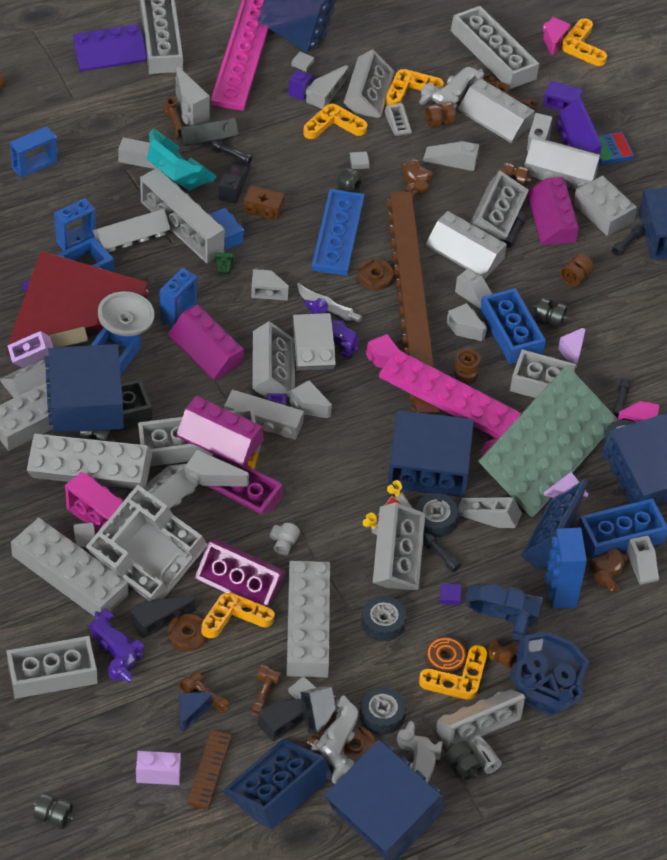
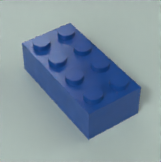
M516 288L482 297L480 313L509 365L518 362L521 350L540 355L544 354L546 340Z
M653 498L580 516L578 528L582 530L583 542L591 559L604 555L613 548L619 550L620 553H626L629 540L633 538L649 536L654 546L665 543L667 536V525Z
M558 528L555 537H552L553 549H550V560L547 561L548 572H545V583L549 584L547 591L548 601L552 602V608H576L587 562L581 528Z

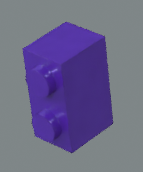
M550 81L544 95L543 106L562 111L575 99L581 97L582 100L583 90Z

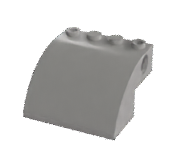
M137 485L87 544L86 548L105 566L128 582V586L148 601L164 599L208 544L202 535L175 517L166 504Z

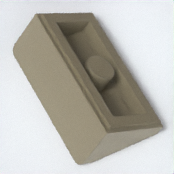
M84 327L49 335L53 348H60L88 340Z

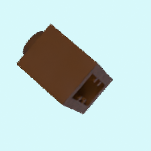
M251 185L244 199V212L278 221L284 208L285 194Z

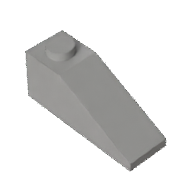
M345 65L315 79L311 85H308L305 91V95H307L306 103L321 109L328 105L347 81L348 66Z
M461 141L429 146L426 149L423 161L474 171L478 159L479 144Z
M199 450L195 451L185 466L186 478L192 483H198L203 486H248L249 484L248 472Z
M514 497L462 498L458 506L459 516L497 528H516L522 515Z

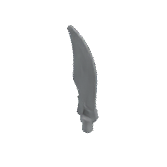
M300 283L297 284L298 291L304 300L315 301L318 298L325 299L329 306L328 312L340 316L344 320L361 322L362 316L356 314L352 308L336 304L331 298L313 292Z

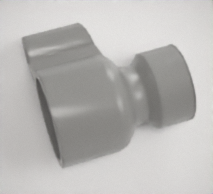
M284 523L282 526L274 525L269 536L273 540H278L274 546L275 552L284 556L288 555L291 549L290 545H294L300 535V529L292 523Z

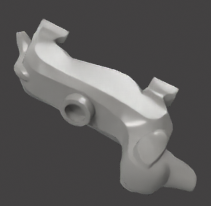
M466 67L455 77L453 75L450 76L447 80V85L443 88H437L431 83L426 84L421 90L422 98L419 103L424 105L428 101H435L439 105L440 103L450 101L455 110L458 107L456 102L462 98L467 87L484 77L483 70L477 71L471 67Z
M344 695L335 701L336 708L334 712H338L336 720L324 732L319 741L317 739L314 741L310 749L312 751L319 750L321 755L325 757L326 762L333 766L332 770L334 772L331 779L333 783H336L354 765L353 760L346 757L343 749L345 744L349 743L354 737L355 733L352 730L358 719V711Z
M409 721L406 729H401L398 732L397 743L400 748L412 752L414 761L410 763L409 767L414 772L419 770L426 777L425 781L428 783L434 771L435 760L440 761L442 742H438L435 745L427 737L415 736V725L412 721Z

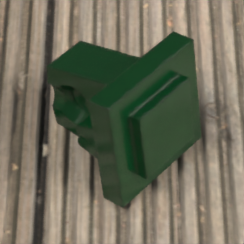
M215 253L218 274H229L230 265L233 262V254Z

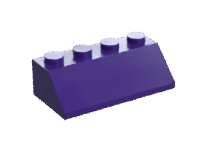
M139 24L73 34V49L81 72L147 61L143 35Z
M581 97L577 98L559 112L558 120H556V129L560 131L561 140L566 146L601 155L602 143Z

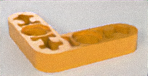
M580 19L563 39L562 50L595 66H603L607 59L606 52L584 43V40L592 31L593 23L589 19Z
M401 69L396 73L386 96V104H401L408 88L422 90L427 83H431L437 88H443L444 82L437 77ZM422 80L424 83H417L416 81ZM395 87H401L403 89L397 90L395 89Z
M328 104L304 125L303 135L307 139H315L334 123L354 135L363 136L367 132V122L336 104ZM348 118L349 121H342L341 119ZM318 120H325L326 122L319 123Z
M223 593L203 620L201 632L207 638L217 637L232 615L261 627H269L274 622L275 614L272 609L233 593ZM242 608H249L252 611L244 612ZM216 613H222V614H224L225 616H224V617H217V616H215L214 614H216Z
M480 645L470 648L462 676L425 669L420 673L419 685L425 690L466 700L474 699L478 693L486 662V649ZM476 653L480 654L478 663L474 662ZM475 669L479 674L472 676L467 671ZM427 677L431 678L430 682L426 681ZM451 681L454 683V686L447 688L443 685V682ZM468 682L472 683L470 692L466 691Z

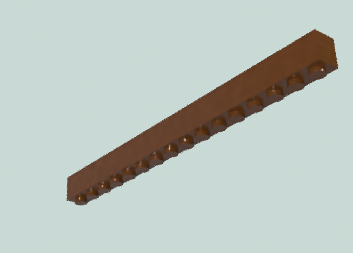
M390 192V199L386 200L387 210H390L388 212V223L392 224L389 227L390 236H393L391 238V249H395L393 251V262H396V265H394V275L398 276L396 278V289H399L397 301L401 303V306H399V316L403 317L401 319V330H404L402 343L403 345L406 344L404 353L434 368L412 192ZM409 393V402H413L411 412L439 415V408Z

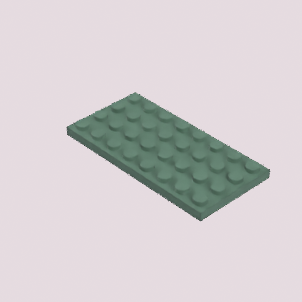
M567 365L478 462L511 497H514L515 501L532 518L551 498L544 496V492L568 473H573L604 438L608 425H611L612 422H616L618 419Z

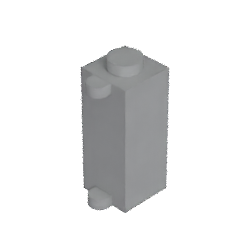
M122 138L118 149L119 162L153 169L157 168L147 160L149 142Z

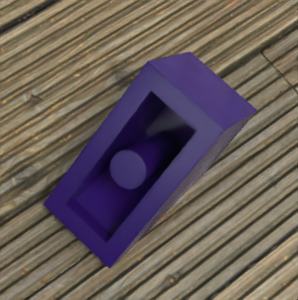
M296 70L289 79L288 95L304 101L307 97L305 95L306 88L318 77Z

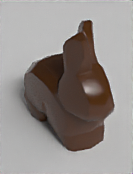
M415 159L409 163H402L403 177L405 182L408 183L405 191H411L412 197L416 193L427 192L430 188L428 183L434 177L433 172L422 167L421 163Z
M613 548L604 555L592 558L590 566L595 572L592 576L593 581L600 586H606L611 592H619L620 587L613 580V577L621 574L625 561L628 560V555L620 553L619 550Z
M494 639L489 646L485 647L492 661L501 662L509 669H512V666L517 663L519 643L514 642L501 646L498 640Z

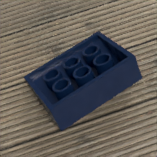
M586 480L581 481L550 500L521 554L537 570L545 566L547 567V561L550 560L549 552L550 549H553L552 537H555L556 530L558 528H569L576 520V513L580 508L588 483Z
M283 738L223 791L258 823L273 829L316 790L323 786L332 775L325 757Z

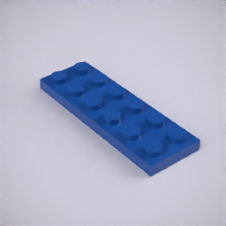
M335 189L329 190L312 262V271L347 276L364 202V194Z

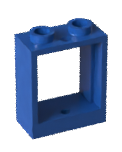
M44 127L10 142L12 168L20 178L57 163L58 149L56 142L58 139L56 134L51 132L48 127ZM46 145V151L26 159L25 153Z
M86 198L54 212L56 243L63 251L95 237L93 230H96L95 209ZM82 217L83 225L67 232L66 224Z
M95 237L57 254V256L74 261L91 254L98 262L92 266L111 272L114 271L113 257Z
M181 268L160 289V320L171 326H174L183 312L197 305V276L184 268Z
M104 327L91 346L104 345L109 340L126 347L119 358L121 376L141 348V335L121 336L108 331Z

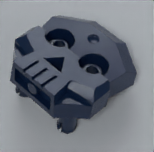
M495 584L469 586L466 597V606L475 612L515 623L512 631L514 633L512 640L518 643L527 634L529 626H537L543 598L527 595L522 590L508 587V590Z
M548 631L525 635L520 639L517 650V663L512 666L510 679L518 688L519 693L525 696L524 705H529L534 709L554 716L568 707L581 702L584 689L581 681L589 661L574 642Z

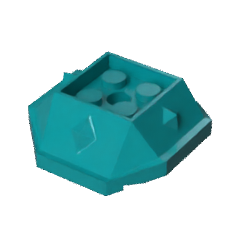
M154 128L149 133L147 160L169 178L189 191L215 180L216 175L191 157L186 161L178 152L180 148L178 145Z

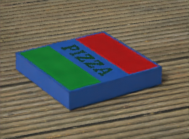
M623 132L598 136L602 143L600 165L633 160L634 154Z

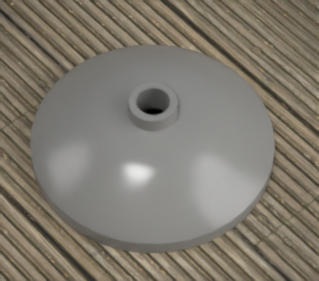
M121 291L112 293L101 301L98 307V318L100 323L114 334L135 336L147 331L154 321V309L151 303L143 296L133 292Z

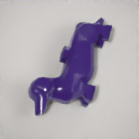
M325 299L305 300V306L312 311L310 314H325L328 312L329 306ZM331 319L334 343L340 344L346 350L341 351V355L350 359L354 350H359L360 339L342 321Z
M104 609L102 613L97 611L95 612V619L89 625V629L93 637L98 641L99 648L103 652H109L115 658L108 666V675L112 680L122 679L131 683L132 675L127 669L134 666L136 658H143L142 651H144V645L138 639L131 643L129 637L113 628L108 619L113 618V614L107 609Z

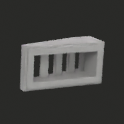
M403 103L387 105L385 115L394 135L411 134L412 131Z

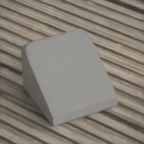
M93 522L74 525L75 543L80 548H86L87 544L95 536Z

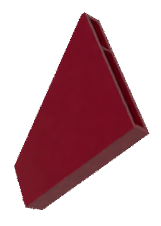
M40 251L8 345L39 331L48 336L80 327L85 328L86 335L100 332L104 328L98 318V307L101 301L106 296L121 291L133 292L147 299L149 290L146 289L147 282ZM7 345V354L10 355Z

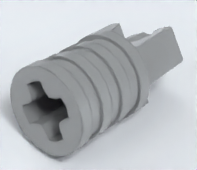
M479 735L468 741L473 748V753L479 756L484 763L486 774L496 771L501 766L502 762L498 759L491 746Z

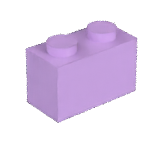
M41 331L8 345L12 363L22 368L45 358V356H49L48 348H53L50 336Z
M138 751L136 783L179 785L181 753Z

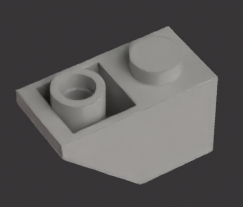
M467 303L448 311L447 324L457 336L479 341L485 340L487 327Z
M649 536L630 539L626 554L639 584L658 581L656 554Z

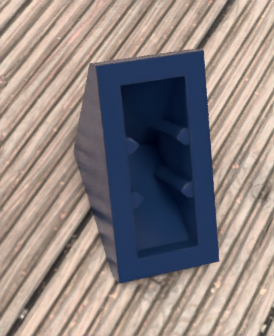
M179 693L180 730L182 732L187 730L212 706L211 693Z

